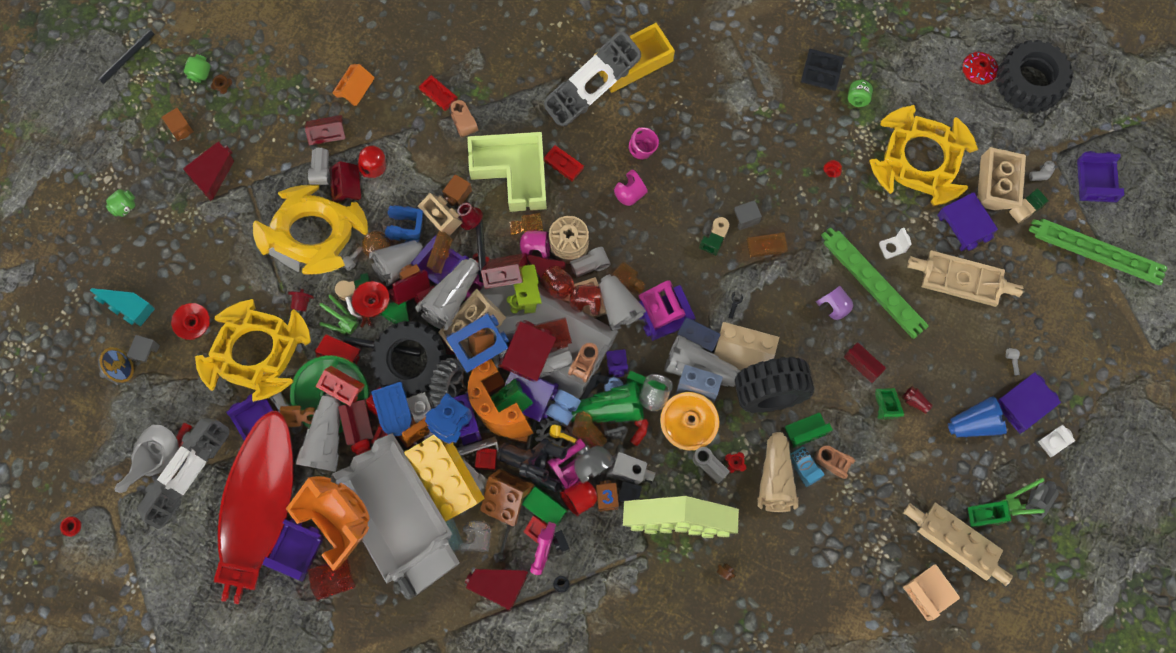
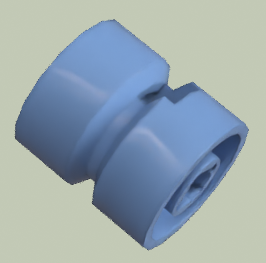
M559 389L554 397L555 403L550 404L545 414L568 426L573 417L572 411L577 410L581 401Z

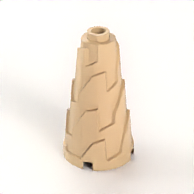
M781 432L772 433V436L767 440L766 459L760 483L758 507L762 509L763 505H765L766 511L789 512L790 506H793L794 510L798 508L789 442H787V437Z

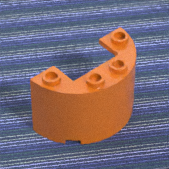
M492 359L474 368L468 381V397L483 424L498 436L521 438L533 434L517 403L498 412L491 400L490 395L505 386V382Z
M322 476L309 477L286 510L297 524L312 519L334 547V549L326 551L321 555L334 571L343 564L368 532L369 514L359 496L340 482L338 485L330 482L331 478Z

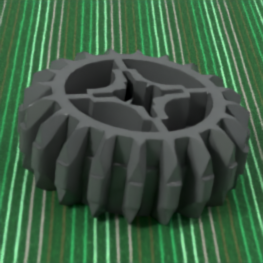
M447 358L442 360L441 364H437V370L433 371L434 375L430 378L432 382L429 385L431 387L429 394L432 395L431 401L434 402V406L440 404L446 393L453 398L468 393V381L472 370L466 372L459 359Z

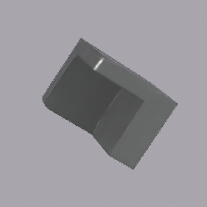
M755 200L734 208L739 221V230L760 223L762 216Z
M135 335L127 357L135 362L138 360L146 362L150 352H157L160 345L154 340Z

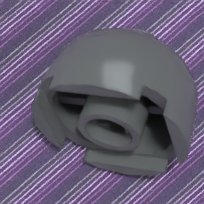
M587 445L578 451L580 455L575 460L574 469L580 481L584 483L589 480L588 477H595L612 465L615 459L602 446L590 448Z

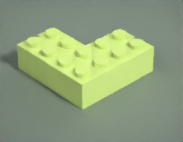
M542 132L468 137V159L471 180L507 178L510 212L526 211V207H530V210L547 209Z
M688 496L624 501L623 526L631 527V531L645 530L646 534H657V531H660V533H672V530H675V532L688 531L689 535L702 534L703 538H714L716 534L718 537H730V534L738 533L739 509Z

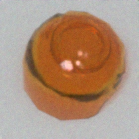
M380 231L369 232L362 241L363 252L368 257L369 253L375 250L390 247V239Z

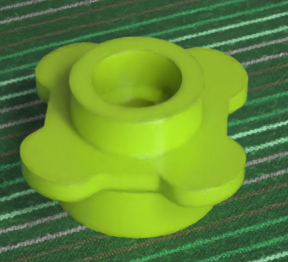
M522 292L519 296L525 297V294ZM516 294L507 298V303L510 304V310L513 314L524 310L525 307L516 304Z

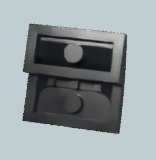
M809 49L801 83L836 91L845 57Z

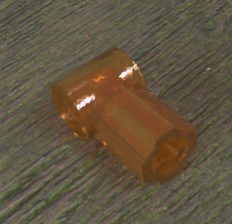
M587 412L576 414L573 434L578 438H583L591 447H603L607 442V438L592 423V416Z

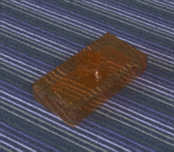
M438 231L427 263V267L438 274L442 273L453 241L446 232Z
M785 233L747 238L750 258L786 253L788 251Z

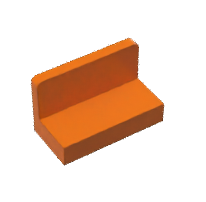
M351 64L332 94L337 98L344 97L352 105L357 106L373 82L374 76L360 64Z
M412 417L411 427L402 432V436H397L406 448L431 432L428 429L429 425L425 422L426 417L418 423Z

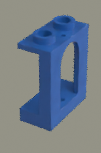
M487 312L484 316L446 337L466 372L471 371L508 349L507 343L510 341L504 331H499L497 327L499 322L494 314L490 316L489 312ZM483 328L494 330L497 336L495 344L470 359L460 341Z

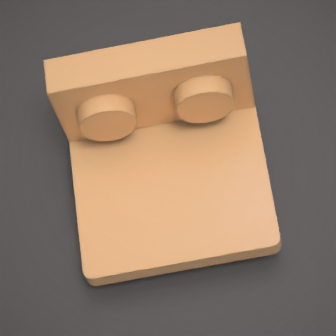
M937 565L931 566L903 586L927 621L936 619L940 616L939 613L960 599Z

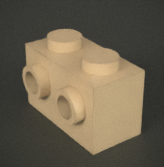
M429 193L417 207L423 211L441 232L450 236L462 224V221L458 218L457 211L453 208H448L446 205L448 202L439 195L437 197Z

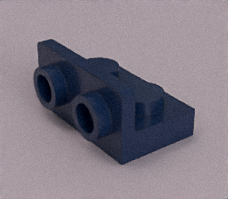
M685 318L678 332V335L710 351H713L720 337V333L690 318Z

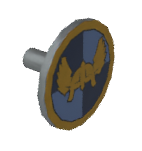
M110 347L104 349L99 354L98 366L100 377L106 378L115 385L126 383L133 377V363L124 351Z

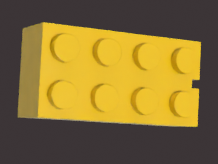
M657 23L629 36L640 49L641 58L629 70L627 76L621 77L609 88L611 93L673 62L675 50ZM599 71L598 73L600 74L601 78L603 77V81L606 83L608 79L607 73L605 71Z
M433 435L404 452L445 522L485 499L453 442L448 444Z

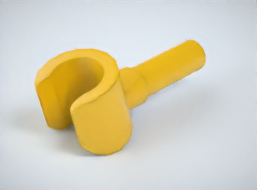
M550 426L549 434L551 437L563 438L575 443L576 438L561 433V426Z

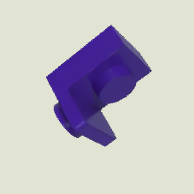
M626 350L607 351L608 374L613 375V377H623L625 374H628Z

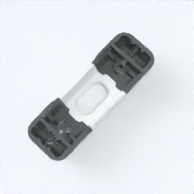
M618 32L566 82L561 83L546 97L544 101L545 109L558 125L567 126L580 114L586 113L588 107L621 77L628 75L629 70L640 61V49L626 33ZM599 71H605L608 75L606 83L593 94H588L585 90V84Z
M202 418L191 432L184 434L182 438L184 443L156 482H152L147 486V494L137 507V511L145 523L157 529L164 527L181 504L180 498L183 497L208 459L214 458L228 438L229 428L216 419ZM187 458V461L185 462V464L183 465V467L180 469V471H179L178 474L175 476V478L172 479V477L175 475V473L177 472V470L180 468V466L182 465V463H183V462L185 461V459Z

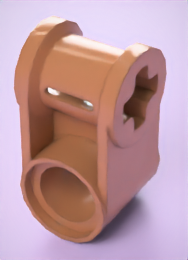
M462 100L454 101L451 104V116L460 137L463 138L477 132L478 126L466 103Z
M586 343L581 347L569 369L568 375L571 376L573 374L583 379L585 383L588 381L599 357L598 348L595 344ZM591 349L595 351V355L588 358L584 355L585 351Z
M823 446L814 456L818 465L844 479H847V472L851 464L855 462L854 458L831 446ZM822 452L828 453V455H829V460H828V461H826V460H824V459L822 458V456H821V453H822Z

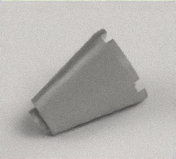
M413 240L375 250L369 253V259L373 258L374 263L371 265L378 278L382 282L386 281V286H389L399 278V273L402 272L401 269L411 264L423 250V246L420 242Z
M609 274L601 279L599 288L612 330L621 329V324L629 325L644 315L643 313H646L644 307L616 276Z

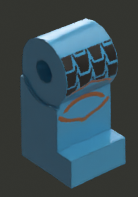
M804 447L790 453V460L806 487L822 479L825 475L817 467Z

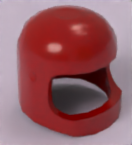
M367 146L359 153L358 168L363 177L376 178L385 172L386 158L384 152L379 147ZM362 167H363L365 170L369 171L370 174L365 173V172L362 170Z
M578 481L560 492L562 501L576 516L593 507L598 500L594 486L588 481L584 483Z

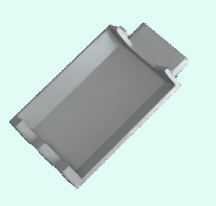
M513 284L485 289L483 285L480 292L506 316L502 325L498 327L500 332L504 331L507 333L515 330L517 322L527 320L534 324V328L549 330L552 332V336L556 337L550 353L568 347L573 361L584 344L593 343L597 346L599 357L586 383L583 382V379L573 374L571 376L568 375L571 365L555 370L551 375L541 378L552 384H559L557 390L561 389L579 399L585 392L591 377L598 370L605 353L612 346L618 331L612 330L610 326L539 287L538 290L542 304H537L536 313L524 314V310H520L517 314H513L510 310V304L507 303L508 296L515 294ZM588 349L584 355L588 358L593 357L595 351Z
M393 433L375 440L372 449L353 457L349 467L332 473L330 482L338 485L341 482L359 496L367 508L370 518L368 521L369 529L362 538V541L386 584L391 581L397 582L400 578L406 577L411 588L418 595L460 564L448 542L453 535Z

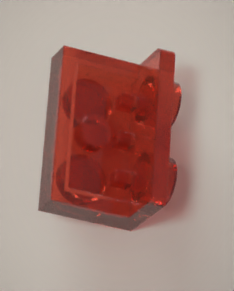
M566 317L534 324V328L549 330L552 332V336L556 337L552 348L563 349L572 343Z
M348 558L334 571L328 564L308 570L310 588L317 600L356 587Z

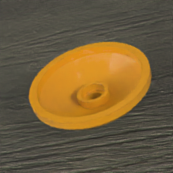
M682 392L673 396L663 407L660 418L661 428L665 437L674 446L683 450H697L710 444L717 435L720 424L719 414L713 402L706 396L696 392ZM690 415L695 417L694 422L689 420Z

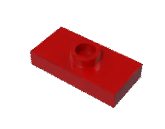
M432 75L419 86V90L444 111L451 107L454 101L458 100L455 94Z

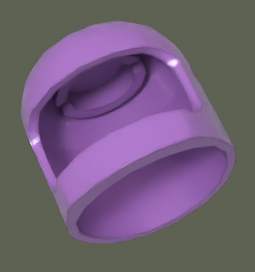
M841 286L816 301L818 306L828 302L833 307V312L829 317L834 320L844 318L853 309V301Z

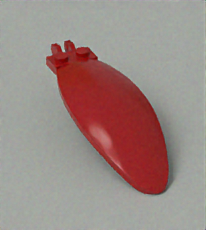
M278 411L268 412L252 427L235 458L225 484L218 520V554L220 562L218 563L213 581L214 583L224 584L221 601L224 602L229 598L231 586L237 587L234 604L240 603L243 588L255 591L260 569L263 566L262 563L265 557L268 558L285 525L283 521L288 516L286 508L291 502L293 490V453L286 420Z

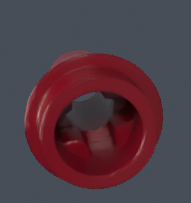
M913 386L908 388L902 396L906 404L925 414L933 406L920 390Z

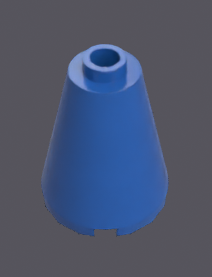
M994 396L950 419L951 423H948L950 434H955L956 438L1003 435L1007 433L1005 421L1002 420L1001 416L1003 415L1002 410Z

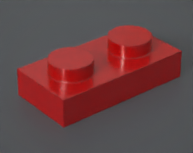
M556 145L543 158L545 163L572 182L584 169V165Z

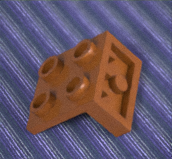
M499 469L488 476L484 493L485 499L482 501L480 511L514 527L518 520L522 500L532 491L534 484Z

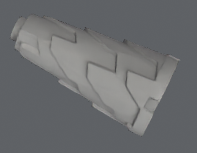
M472 258L462 260L422 301H419L416 305V310L419 312L422 309L424 313L421 317L438 329L445 326L444 330H448L467 295L468 289L478 275V262Z
M677 336L670 350V357L666 361L665 372L681 376L684 366L688 365L722 376L721 385L735 386V377L740 372L737 367L719 359V356L702 349L703 347L687 340L685 337Z
M327 393L326 396L321 397L318 408L314 412L310 429L307 430L303 446L300 448L296 464L336 472L340 437L338 435L341 419L338 406L341 405L340 400Z

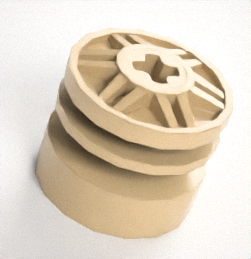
M564 216L553 222L549 230V244L552 255L558 261L570 264V261L587 254L589 231L581 219L575 216Z

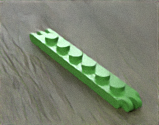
M1033 219L1031 222L1033 226H1030L1029 231L1034 233L1035 237L1156 285L1163 284L1164 272L1167 271V266L1045 219L1040 221Z
M832 228L827 229L828 234L826 232L821 234L825 240L824 245L912 339L917 337L916 333L921 334L923 332L922 328L924 330L928 328V324L840 231L835 232Z

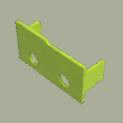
M525 265L521 269L523 283L513 284L518 306H525L524 314L536 313L537 304H542L537 285L539 284L535 265ZM523 292L526 293L527 296L520 297L519 294Z

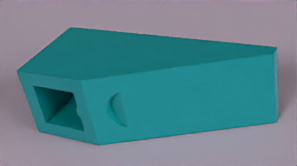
M90 289L95 294L94 299L102 305L106 302L110 305L108 307L109 310L116 315L119 313L123 314V319L131 325L136 323L141 327L155 310L152 305L135 293Z

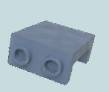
M685 365L676 394L696 392L706 396L714 404L723 377Z

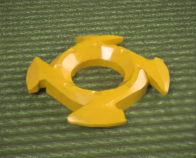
M914 105L902 107L891 112L880 122L881 126L895 129L889 139L884 160L881 162L877 159L869 160L872 171L879 183L892 194L895 179L906 187L932 195L931 203L933 206L946 204L962 195L968 189V186L951 183L959 172L964 151L972 153L978 150L975 139L968 127L957 117L953 119L952 131H950L951 127L943 123L919 116L914 118L913 115L916 112ZM916 137H928L935 140L941 146L944 153L942 166L929 172L920 171L912 167L905 157L904 151L907 142Z
M319 185L290 187L278 192L279 196L286 200L273 216L270 227L259 221H254L253 236L256 246L262 255L268 254L269 249L274 247L275 251L299 262L306 263L307 265L302 269L303 274L331 272L345 266L341 256L338 255L348 243L352 227L363 235L368 234V223L364 211L357 202H351V206L346 207L326 198L312 195L319 189ZM317 216L325 219L331 225L332 233L325 241L310 245L295 240L290 234V228L296 220L302 217Z
M250 299L238 302L215 316L217 322L225 324L220 329L210 349V357L205 358L203 355L195 356L199 376L209 390L213 391L215 389L218 378L221 376L231 383L255 389L256 391L252 394V401L254 402L278 394L293 383V380L290 378L278 377L286 369L297 345L303 343L306 346L311 343V339L304 319L296 310L293 309L291 311L289 324L287 325L277 316L254 311L256 309L254 300ZM250 331H263L269 334L273 339V348L264 361L256 365L244 366L233 360L232 348L240 336Z

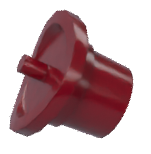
M463 203L457 209L458 218L462 221L460 226L464 230L475 228L483 219L482 211L479 208L472 207L470 203Z
M300 289V292L288 291V295H291L290 309L306 312L308 302H310V299L315 298L304 293V289Z

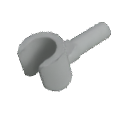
M359 246L352 255L343 258L344 267L347 271L355 267L356 264L353 260L363 250L362 247Z
M1009 348L1006 350V358L1012 359L1014 374L1020 375L1018 367L1020 352L1017 349Z

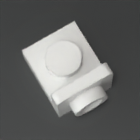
M1061 425L1038 442L1051 458L1073 443L1075 439L1072 432Z

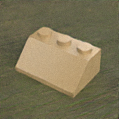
M992 147L981 155L977 198L984 208L1002 210L1022 207L1026 155Z
M476 289L459 308L448 330H444L445 326H443L438 333L453 351L446 340V337L451 333L457 332L484 316L487 312H489L490 316L495 315L499 322L497 327L502 325L506 316ZM467 337L460 341L469 358H471L473 355L469 351Z
M723 322L714 355L737 367L741 372L742 369L748 368L752 364L755 365L758 362L774 359L779 337Z

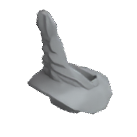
M151 425L143 431L135 443L131 456L132 465L130 471L121 482L116 484L115 492H126L128 487L142 476L150 477L161 473L178 451V440L169 429L162 425Z

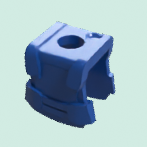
M389 206L388 216L394 220L416 221L415 230L393 225L387 226L385 228V236L390 240L401 241L402 239L406 240V242L413 240L419 242L423 211L408 206Z
M448 393L444 395L436 408H432L425 414V422L429 425L428 429L437 438L448 444L457 442L461 434L460 430L472 418L470 409L455 400Z

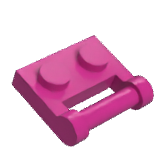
M670 280L639 295L655 330L686 315L684 310L680 308L674 295ZM662 291H665L674 312L671 314L668 313L660 295Z
M581 439L575 441L576 444L567 449V455L563 460L556 457L547 461L559 480H561L565 489L580 481L574 469L576 459L560 469L559 465L586 446Z
M548 522L546 529L542 528L538 536L537 542L539 545L535 553V561L530 569V572L534 575H541L544 570L556 528L555 523Z

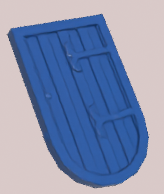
M402 382L371 391L379 423L383 431L388 435L393 433L395 437L402 436V432L409 429L412 424V416Z

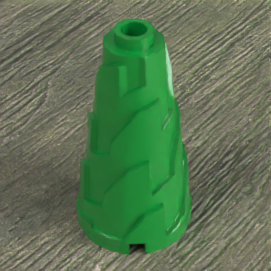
M633 381L610 388L609 391L594 394L592 397L581 399L577 410L572 411L573 417L571 422L586 423L597 421V423L643 420L642 400L639 397L640 391L637 382Z

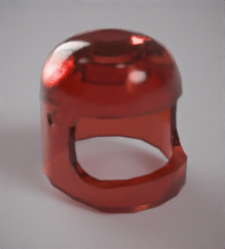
M552 266L542 275L541 284L552 297L564 299L572 293L574 280L564 268Z
M577 285L573 287L569 299L571 308L576 312H581L584 306L590 305L591 314L599 315L601 309L599 286Z

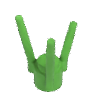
M330 294L329 298L345 315L342 317L325 304L320 303L322 308L340 320L338 323L340 328L323 322L319 324L338 331L343 335L347 333L351 335L359 324L356 321L357 318L351 315Z
M1044 478L1012 494L1005 495L1006 499L1001 501H1008L1010 515L1045 512L1044 509L1022 510L1026 509V504L1021 505L1019 499H1014V497L1044 482Z

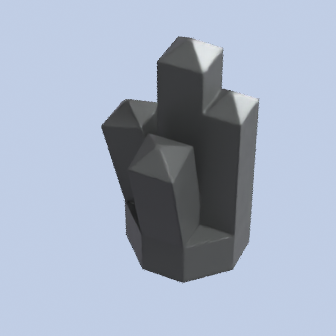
M1047 481V483H1040L1037 490L1031 489L1029 501L1025 506L1026 510H1045L1044 513L1031 514L1032 516L1042 519L1047 515L1059 495L1055 482Z

